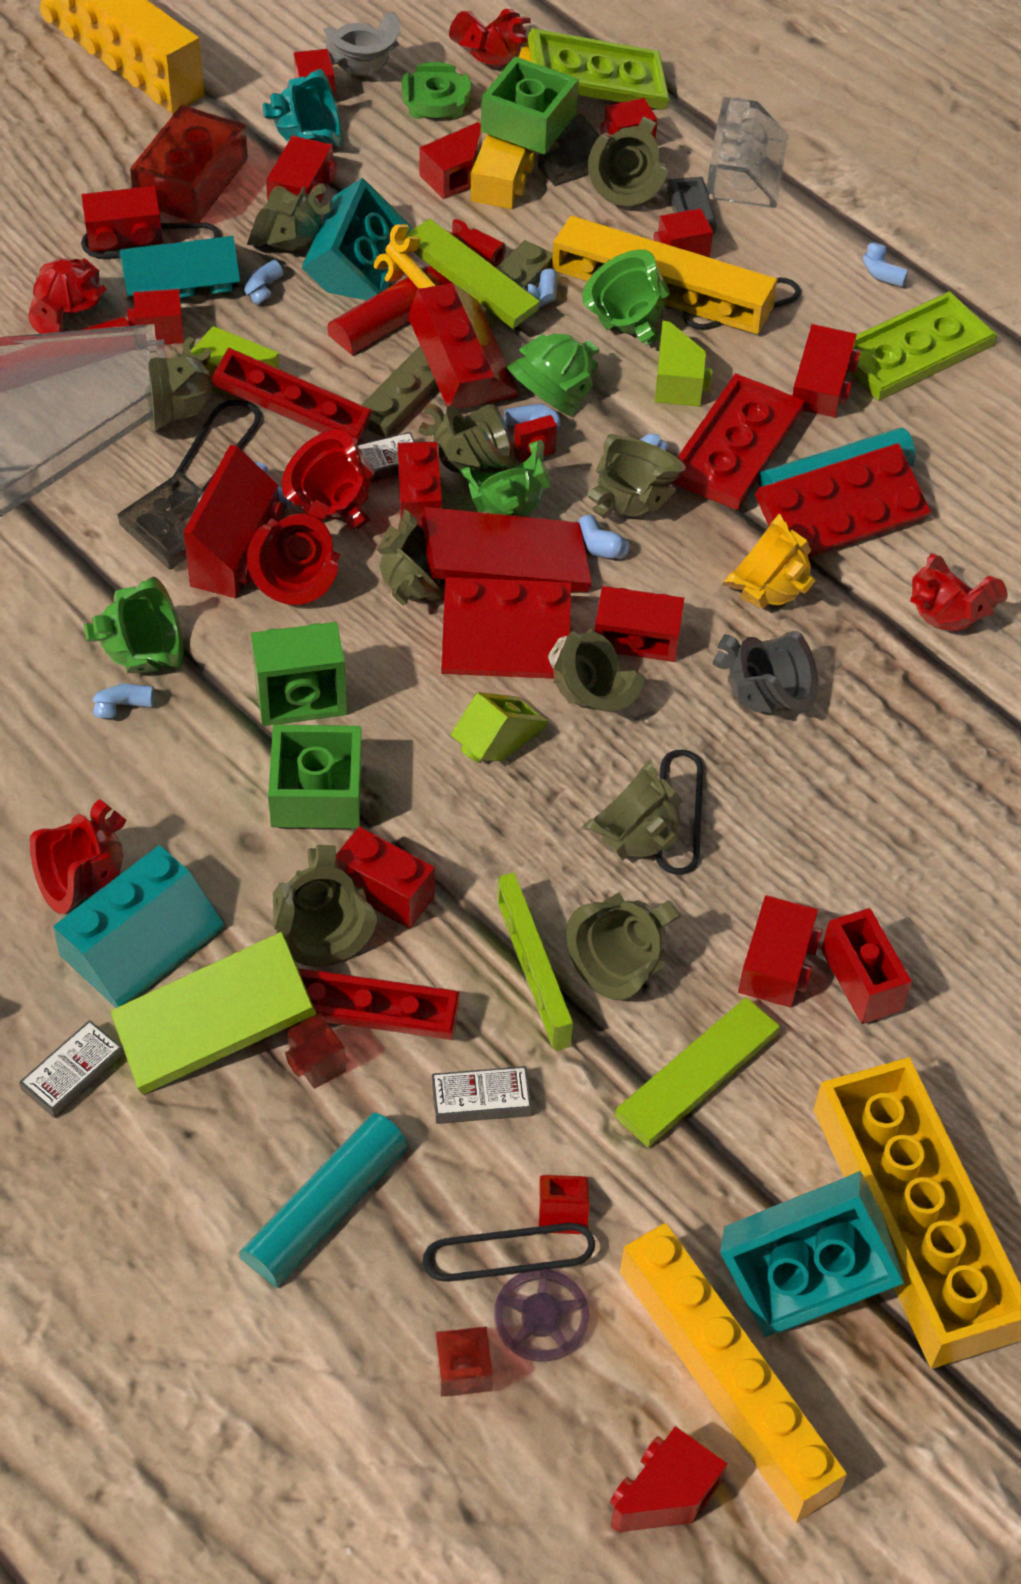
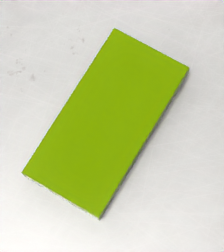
M531 28L527 37L531 62L579 78L578 95L617 102L645 98L650 107L666 109L669 103V96L660 51Z
M949 291L857 334L854 349L861 350L856 373H849L879 401L995 345L997 334Z
M282 932L110 1011L137 1089L142 1095L316 1015L292 952Z

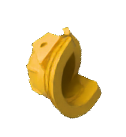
M778 514L745 559L723 581L722 586L743 590L739 597L763 610L768 604L781 605L793 601L800 592L806 593L816 581L814 577L810 576L811 565L807 555L811 552L807 540L793 530L789 532L786 521L784 522L782 516Z

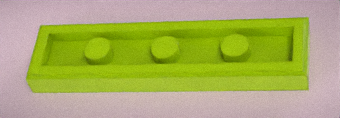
M427 219L406 234L405 240L408 236L421 239L418 249L413 252L415 255L449 281L477 299L482 306L512 329L538 311L540 302L538 299L432 219Z
M515 872L501 875L497 885V904L551 1047L555 1051L571 1047L573 1022Z
M745 997L615 1109L614 1117L647 1148L651 1147L778 1035L780 1026Z

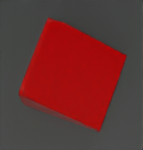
M540 1175L539 1226L577 1223L588 1229V1177ZM574 1230L550 1232L557 1234H582Z

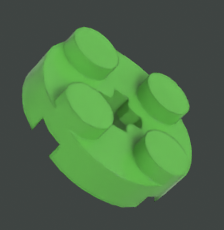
M443 62L423 63L416 66V72L412 73L409 77L408 72L403 76L401 83L402 100L409 108V114L414 118L448 117L457 119L464 114V108L470 102L471 81L465 72L463 76L456 73L455 66Z

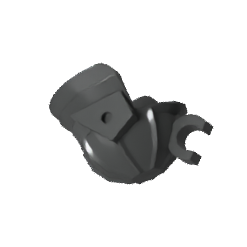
M787 632L779 638L761 641L755 637H747L742 641L741 645L733 636L723 635L717 648L725 650L728 654L719 650L712 664L720 669H729L728 682L734 697L738 698L739 704L755 712L773 713L775 708L806 712L813 707L818 694L817 668L811 649L800 632Z

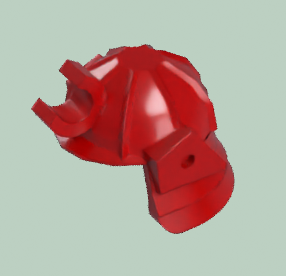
M513 8L502 10L499 16L485 27L473 12L461 11L451 23L449 37L459 46L468 49L470 54L478 61L496 68L509 63L514 56L517 57L519 55L521 46L528 42V36H525L527 29L523 24L531 23V18L527 16L521 17Z
M59 257V259L44 264L36 277L33 287L34 297L28 311L29 322L34 330L48 339L58 337L63 332V312L76 313L88 310L96 305L102 294L107 290L104 284L101 286L99 283V269L85 257L82 260Z
M340 429L328 430L316 435L301 446L284 470L281 482L284 497L293 502L294 505L302 506L307 514L315 500H318L330 507L326 517L337 520L345 518L351 529H360L371 521V518L361 505L368 500L370 477L374 475L375 470L359 447L353 442L351 435Z
M315 500L308 514L289 515L279 522L270 518L267 524H263V526L255 531L247 551V565L252 580L266 596L283 604L302 605L320 598L331 587L338 573L339 563L337 561L341 554L333 551L332 537L327 526L323 523L330 509L329 506Z
M931 553L927 557V565L912 578L910 602L916 604L920 616L934 628L958 631L970 627L980 618L993 615L994 611L992 608L1005 602L1008 593L1004 582L993 576H987L974 589L970 588L952 573L942 556Z
M98 799L91 807V820H88L84 815L77 814L69 824L54 829L41 828L30 835V856L38 887L47 904L58 914H65L83 898L93 896L120 875L124 853L122 844L119 842L115 832L122 829L127 820L115 810L109 818L105 819L107 813L112 808L101 799Z

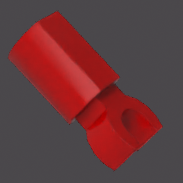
M454 219L452 221V232H449L495 268L503 261L506 253L505 243L475 228L472 230L468 229V225L462 220Z

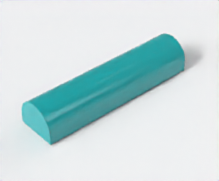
M900 427L761 471L757 484L759 487H763L896 443L900 444L909 466L912 467L916 457L915 445L909 432L905 428Z
M372 1113L239 1251L240 1259L274 1287L278 1288L407 1151V1141L403 1133L385 1116L379 1113Z

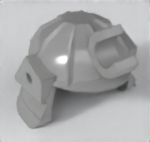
M388 12L382 15L379 30L362 23L346 24L336 32L333 27L323 29L327 36L325 49L329 51L332 65L337 64L340 68L350 73L352 77H370L373 73L387 65L389 51L399 46L396 39L400 33V23L395 12Z

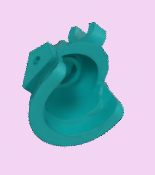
M322 69L311 72L306 78L304 76L290 79L287 89L283 90L281 94L272 93L270 95L271 103H263L264 118L274 119L279 134L286 141H289L293 135L338 147L342 146L343 133L339 110L329 80Z

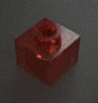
M321 1013L287 1030L289 1050L285 1052L287 1062L297 1077L304 1075L313 1089L346 1072L345 1047Z
M487 1326L435 1332V1351L441 1397L491 1392L493 1387V1370ZM466 1364L471 1367L464 1369H455L458 1365Z

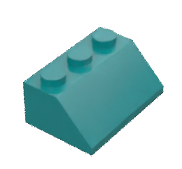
M362 177L333 196L331 201L333 208L329 213L325 214L301 268L327 293L368 300L386 290L390 282L384 279L389 267L386 270L375 269L373 266L377 256L387 254L385 249L390 244L392 228L396 224L408 225L410 228L407 233H409L413 227Z
M234 236L122 249L119 253L127 298L133 297V292L179 289L180 298L196 296L195 289L210 287V294L226 293L233 291L232 284L240 282Z
M158 845L57 922L53 929L60 957L117 1008L137 999L220 933L224 929V923L191 872L161 845Z
M861 1171L724 1226L720 1254L764 1338L904 1284V1277L883 1214Z

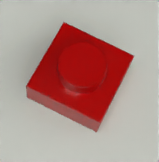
M552 415L515 425L514 449L519 463L525 462L532 455L529 444L538 440H542L544 443V456L556 452L557 424Z

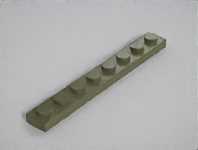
M524 240L497 269L520 287L524 286L528 290V284L536 285L540 281V275L543 270L552 269L553 253ZM480 304L491 330H493L501 319ZM420 346L361 404L373 410L367 430L383 438L389 437L437 387V383Z

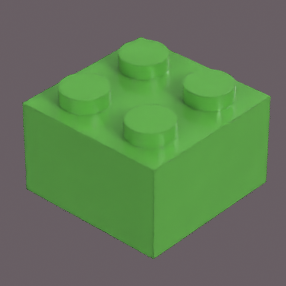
M514 56L482 95L481 132L532 151L546 154L577 114L579 78Z
M337 622L314 623L307 626L269 629L251 633L255 686L262 727L347 715L345 660Z
M273 725L268 790L271 827L358 828L360 826L362 781L361 726Z

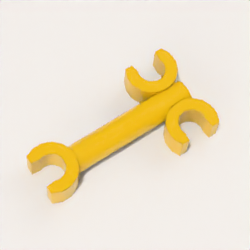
M396 224L390 233V244L385 249L387 254L377 256L373 267L380 270H386L389 267L388 273L384 278L387 282L399 281L404 272L417 288L436 286L407 254L418 249L421 239L408 236L405 240L406 233L410 227L408 225Z

